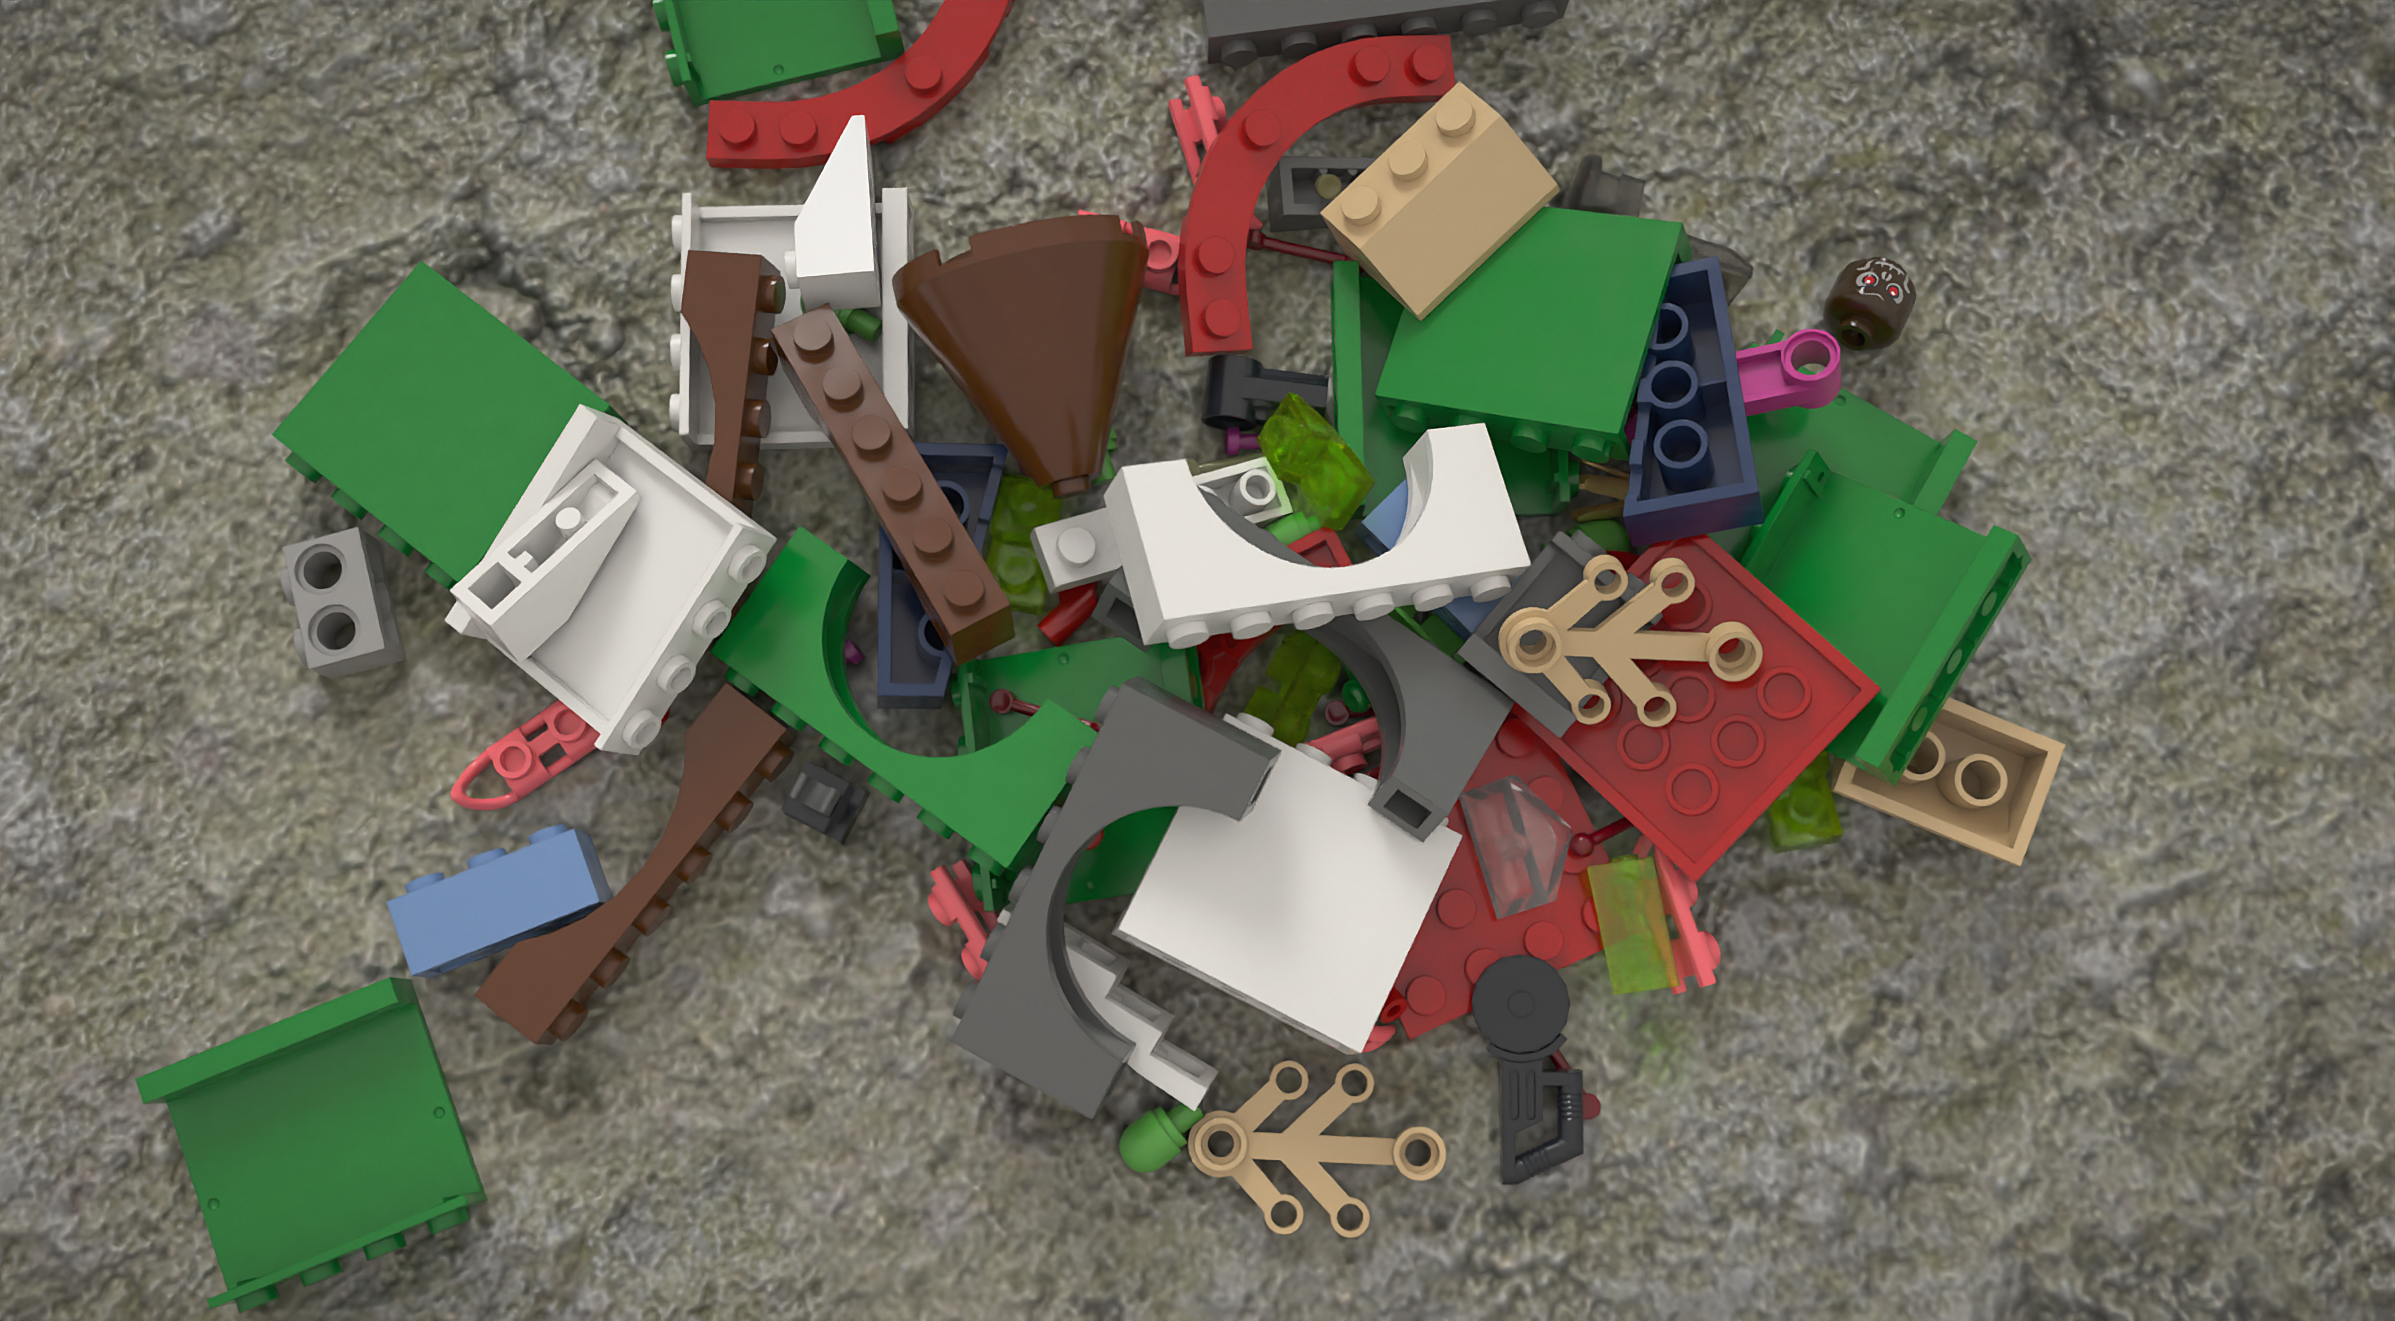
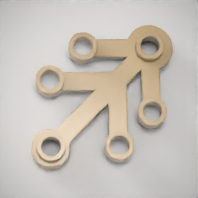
M1611 555L1596 556L1584 568V581L1548 610L1528 607L1514 612L1504 621L1498 635L1499 649L1506 663L1520 672H1543L1566 697L1572 714L1583 724H1596L1604 720L1610 712L1611 700L1600 682L1593 679H1583L1565 656L1593 657L1632 700L1633 708L1641 722L1650 727H1660L1670 722L1676 713V701L1664 684L1651 682L1632 659L1708 662L1713 672L1719 678L1726 681H1740L1755 673L1763 657L1762 647L1758 639L1746 625L1739 622L1719 624L1710 633L1638 630L1668 605L1683 602L1692 594L1695 587V578L1688 566L1678 558H1665L1657 562L1650 572V584L1595 628H1573L1572 626L1601 600L1610 601L1620 597L1628 585V575L1617 558ZM1611 569L1617 572L1616 578L1611 584L1607 586L1594 584L1596 576L1601 571ZM1673 572L1683 574L1682 581L1677 587L1672 589L1661 587L1663 579L1668 574ZM1531 630L1542 632V637L1536 644L1526 646L1520 643L1522 635ZM1739 639V644L1734 651L1727 654L1718 652L1719 647L1727 640ZM1589 694L1600 696L1599 702L1593 708L1582 709L1578 707L1580 700L1584 696ZM1653 697L1665 699L1660 709L1653 712L1644 710V706L1649 699Z
M1293 1060L1277 1063L1269 1074V1081L1235 1113L1223 1110L1209 1112L1191 1128L1188 1137V1150L1196 1167L1203 1173L1213 1177L1232 1176L1264 1211V1220L1267 1226L1273 1232L1280 1235H1288L1299 1229L1304 1219L1303 1207L1294 1196L1287 1193H1279L1252 1159L1281 1160L1329 1213V1221L1332 1228L1339 1235L1346 1238L1358 1237L1366 1231L1370 1222L1369 1210L1361 1200L1348 1196L1318 1162L1395 1165L1397 1170L1407 1178L1424 1181L1435 1177L1442 1170L1446 1161V1147L1442 1138L1435 1131L1422 1126L1408 1127L1402 1130L1396 1138L1319 1135L1352 1103L1363 1102L1372 1094L1374 1089L1373 1075L1367 1067L1358 1063L1342 1066L1335 1074L1334 1084L1282 1133L1253 1131L1284 1099H1297L1307 1090L1309 1084L1308 1073L1300 1063ZM1285 1067L1296 1069L1301 1076V1084L1295 1092L1284 1093L1277 1086V1074ZM1351 1070L1361 1072L1366 1080L1364 1091L1357 1096L1348 1095L1342 1088V1078ZM1216 1131H1226L1233 1138V1148L1226 1156H1215L1208 1148V1139ZM1413 1140H1422L1429 1149L1428 1159L1425 1163L1418 1166L1411 1165L1405 1156L1406 1147ZM1280 1201L1290 1202L1296 1209L1295 1220L1285 1227L1276 1225L1271 1218L1273 1206ZM1347 1204L1356 1205L1362 1214L1360 1224L1350 1230L1340 1227L1337 1220L1339 1209Z

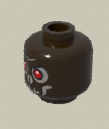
M1872 257L1850 262L1839 273L1825 301L1822 316L1828 330L1840 344L1848 349L1874 351L1887 348L1900 337L1914 308L1917 296L1912 280L1907 276V272L1893 260L1884 257Z

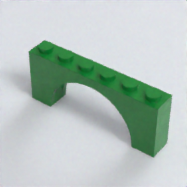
M799 526L710 651V653L730 666L723 676L754 698L760 690H763L776 700L770 711L798 731L803 732L808 724L824 735L818 746L844 765L851 767L856 759L873 771L867 782L893 801L900 803L905 795L923 807L916 818L930 829L948 840L955 831L973 844L967 855L994 875L1000 877L1005 868L1019 874L1027 864L1034 867L1044 847L1043 844L1036 840L1038 832L1046 816L1055 805L1063 808L1073 785L1065 782L1067 771L1082 746L1085 745L1091 749L1098 732L1048 698L1040 709L1011 735L975 752L950 757H926L893 749L878 736L862 715L849 684L846 666L845 645L850 619L859 595L871 575L812 533Z

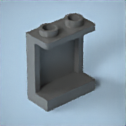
M1560 530L1531 563V566L1511 587L1512 590L1504 595L1457 651L1462 658L1559 738L1577 719L1572 714L1566 697L1543 672L1525 673L1508 665L1500 652L1498 635L1504 621L1514 612L1528 607L1548 610L1584 581V568L1592 558L1599 555H1608L1598 544L1579 530L1571 538ZM1608 569L1603 570L1596 576L1594 584L1607 586L1615 580L1616 575ZM1628 572V585L1620 597L1610 601L1601 600L1572 627L1595 628L1648 585ZM1661 612L1658 613L1638 630L1648 631L1664 615ZM1539 630L1528 631L1522 635L1520 643L1526 646L1534 645L1541 639L1542 632ZM1565 656L1583 679H1593L1603 684L1609 677L1593 657ZM1594 694L1584 696L1580 700L1578 707L1583 708Z

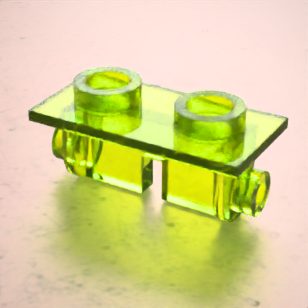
M1296 629L1292 636L1285 635L1265 672L1269 679L1283 684L1279 693H1275L1258 685L1243 713L1252 715L1270 725L1274 729L1271 737L1295 749L1297 743H1303L1308 735L1311 723L1310 717L1321 696L1329 693L1336 684L1340 674L1341 660L1318 640Z
M1626 854L1612 858L1613 863L1588 866L1590 884L1614 995L1679 986L1653 856L1638 858V854Z

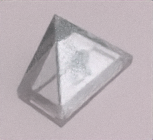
M1516 774L1461 793L1459 799L1497 919L1555 902L1558 896L1572 828Z

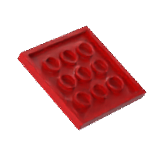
M1706 534L1653 543L1626 573H1632L1646 585H1649L1650 572L1657 562L1665 558H1678L1682 560L1695 578L1694 590L1683 602L1670 604L1663 609L1661 613L1664 616L1648 631L1710 633L1714 627L1725 622L1742 623L1753 632L1762 647V661L1755 673L1740 681H1726L1719 678L1713 672L1708 662L1632 659L1651 682L1664 684L1676 701L1677 709L1673 719L1660 727H1650L1641 722L1633 708L1632 700L1610 676L1602 684L1611 700V709L1607 717L1596 724H1583L1576 719L1561 738L1556 736L1517 702L1511 708L1515 715L1696 883L1881 692V688ZM1679 572L1668 574L1663 579L1661 587L1664 589L1677 587L1682 581L1683 574ZM1739 639L1727 640L1719 647L1718 652L1727 654L1734 651L1739 644ZM1594 694L1582 709L1593 708L1599 702L1600 696ZM1662 697L1649 699L1644 706V710L1653 712L1660 709L1665 699Z
M1511 710L1447 816L1449 822L1446 827L1462 835V838L1395 979V987L1408 1002L1405 1012L1398 1020L1407 1040H1411L1472 1011L1471 1000L1476 981L1486 967L1501 957L1518 954L1537 957L1558 971L1644 930L1602 843L1596 845L1593 853L1588 857L1579 858L1571 853L1569 849L1571 837L1581 832L1591 834L1595 832V829L1559 755ZM1381 766L1363 774L1378 780Z

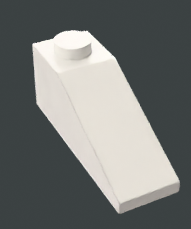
M864 115L852 116L794 224L795 250L785 251V270L789 289L800 288L806 313L826 303H829L833 310L882 306L872 151Z
M595 458L459 581L450 592L479 629L521 664L570 618L641 500L640 495L634 488Z

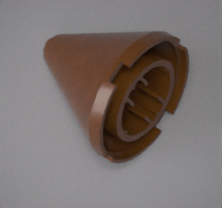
M1119 215L1064 216L1006 226L969 236L971 250L963 252L943 264L939 250L933 249L905 264L892 278V287L899 312L1039 490L1052 489L1054 499L1070 498L1090 492V480L1096 479L1102 474L1150 256L1144 226L1138 220L1130 222L1133 235L1123 233Z

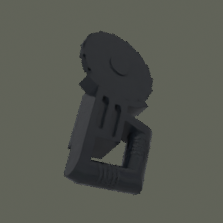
M1523 954L1501 957L1486 967L1476 981L1471 1006L1474 1022L1484 1037L1490 1041L1485 1049L1498 1057L1501 1184L1518 1185L1530 1179V1177L1533 1178L1541 1172L1550 1170L1551 1167L1554 1168L1584 1154L1583 1070L1542 1069V1058L1557 1051L1568 1040L1560 1032L1567 1024L1570 1000L1567 986L1557 970L1537 957ZM1543 1086H1557V1137L1515 1156V1133L1543 1121Z

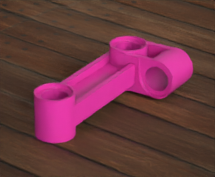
M1804 329L1794 333L1783 342L1736 351L1747 416L1794 406L1805 409L1820 408L1832 402L1841 389L1840 347L1836 339L1828 332L1819 329ZM1816 363L1825 367L1822 372L1815 375H1805L1797 371L1800 367L1807 364ZM1638 385L1632 401L1633 408L1629 411L1624 428L1630 445L1632 444V439H1635L1638 414Z

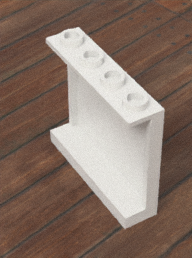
M882 188V203H875L882 306L865 308L866 312L882 320V334L873 344L854 333L849 337L912 442H916L915 331L897 309L892 287L894 274L914 259V208L907 188ZM682 193V215H674L672 219L673 246L676 253H681V274H674L671 280V297L675 312L681 311L688 250L764 256L781 271L780 276L783 277L786 286L784 309L781 314H776L774 328L803 315L800 307V288L789 289L785 270V251L795 250L794 224L804 205L699 207L692 193ZM680 312V334H672L670 342L672 367L675 372H680V393L672 394L670 398L671 427L674 432H679L681 438L692 451H712L715 433V401L710 372L698 340ZM778 357L775 374L768 376L766 400L771 408V425L767 437L761 438L760 450L834 448L819 425L810 417L783 371Z
M580 404L482 559L483 561L596 458L634 488L640 495L641 500L570 618L521 664L481 631L458 601L455 602L445 621L462 635L487 639L598 731L600 736L594 744L602 751L639 755L642 749L650 744L659 733L661 719L677 694L683 691L693 680L696 673V665L713 638L721 634L727 627L731 618V610L747 585L754 581L764 569L767 560L766 555L777 538L621 420Z
M1226 713L1221 718L1222 720L1282 750L1253 811L1239 822L1226 815L1207 809L1178 806L1128 907L1122 911L1111 934L1346 1055L1359 1054L1367 1042L1462 835L1446 827L1449 822L1446 817L1422 843L1367 805L1374 793L1378 780L1360 773H1356L1352 779L1331 768L1332 759L1324 752L1303 743H1297L1294 749L1271 737L1274 729L1264 721L1246 713H1239L1237 718Z

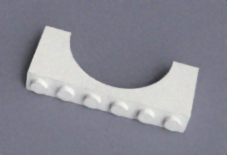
M1485 423L1430 429L1422 435L1402 458L1407 476L1408 505L1404 525L1395 546L1375 559L1347 567L1322 568L1295 564L1263 552L1233 532L1208 505L1190 473L1186 459L1121 467L1105 492L1104 500L1144 645L1169 642L1171 648L1182 649L1198 645L1206 641L1210 635L1232 632L1235 639H1247L1264 634L1275 625L1294 623L1296 629L1305 630L1324 625L1333 620L1335 616L1355 613L1357 620H1370L1386 615L1394 610L1395 607L1414 604L1417 611H1429L1447 605L1454 598L1472 596L1474 602H1487L1508 594L1512 590L1510 584L1531 566Z

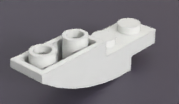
M1272 455L1193 476L1197 486L1206 492L1218 496L1225 505L1259 528H1263L1267 524L1293 513ZM1107 507L1035 527L1029 535L1050 594L1102 580L1103 585L1107 584L1122 565Z

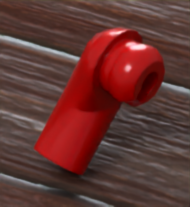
M1097 581L1058 592L1059 604L1036 625L1038 630L1055 647H1060L1091 617L1098 603Z

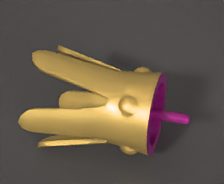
M1581 459L1583 463L1621 478L1579 474V488L1592 493L1618 498L1619 502L1577 508L1571 512L1570 518L1578 520V522L1623 517L1625 494L1628 495L1630 473H1624L1600 463Z

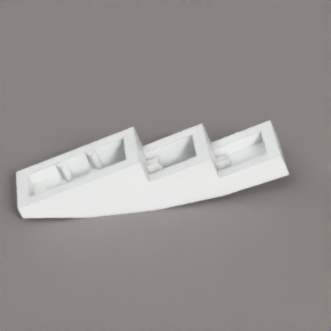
M1011 902L1003 908L997 921L1007 925L1016 904ZM1064 922L1068 957L1075 977L1085 996L1096 1011L1122 1035L1137 1043L1127 1064L1150 1082L1195 1111L1207 1094L1219 1071L1163 1038L1175 1016L1120 984L1131 963L1129 959Z

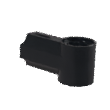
M1216 355L1210 357L1207 366L1201 421L1209 427L1225 431L1227 426L1239 427V431L1242 432L1254 430L1259 425L1322 433L1329 376L1266 369L1261 362L1239 355Z

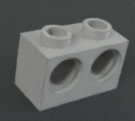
M359 527L282 547L287 568L281 570L280 580L288 602L296 608L300 628L294 630L293 640L298 657L305 666H308L310 670L334 680L406 660L379 540ZM341 563L342 573L338 582L332 587L323 589L322 579L326 570L334 564ZM354 622L356 631L352 642L345 648L337 650L335 640L338 631L344 625Z

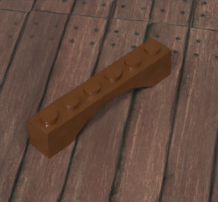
M688 250L680 312L700 345L710 372L715 401L714 445L704 484L749 518H752L753 501L760 499L764 485L763 467L761 463H758L761 438L767 437L771 425V408L766 400L768 376L775 374L779 357L771 329H774L776 314H781L784 309L786 299L785 281L780 276L781 271L762 255ZM746 589L731 610V618L727 627L749 598ZM723 631L721 634H719L717 637L713 638V639H714V640H719V638L722 636V634L724 633V631Z
M826 303L771 329L783 371L810 417L819 425L831 441L863 492L902 563L928 618L957 667L1015 638L1011 604L830 304Z
M725 683L685 732L684 769L677 803L662 839L643 868L615 897L585 918L550 934L516 942L474 996L534 1044L553 1045L557 1039L561 1042L569 1039L586 1019L589 1011L583 1006L598 987L601 986L603 989H607L627 968L630 957L626 955V952L641 933L646 937L650 936L667 918L672 908L667 901L683 881L687 885L693 883L707 868L713 857V854L708 849L724 830L728 833L733 832L749 815L754 805L749 798L763 780L766 779L772 782L785 770L794 756V751L790 747L797 737L737 690Z

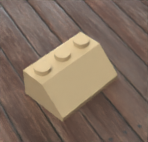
M1459 81L1325 207L1320 214L1341 249L1351 259L1359 261V266L1419 321H1422L1549 202L1560 189L1555 180L1504 118Z
M1948 698L1895 787L1834 756L1831 791L2012 866L2020 867L2065 744Z

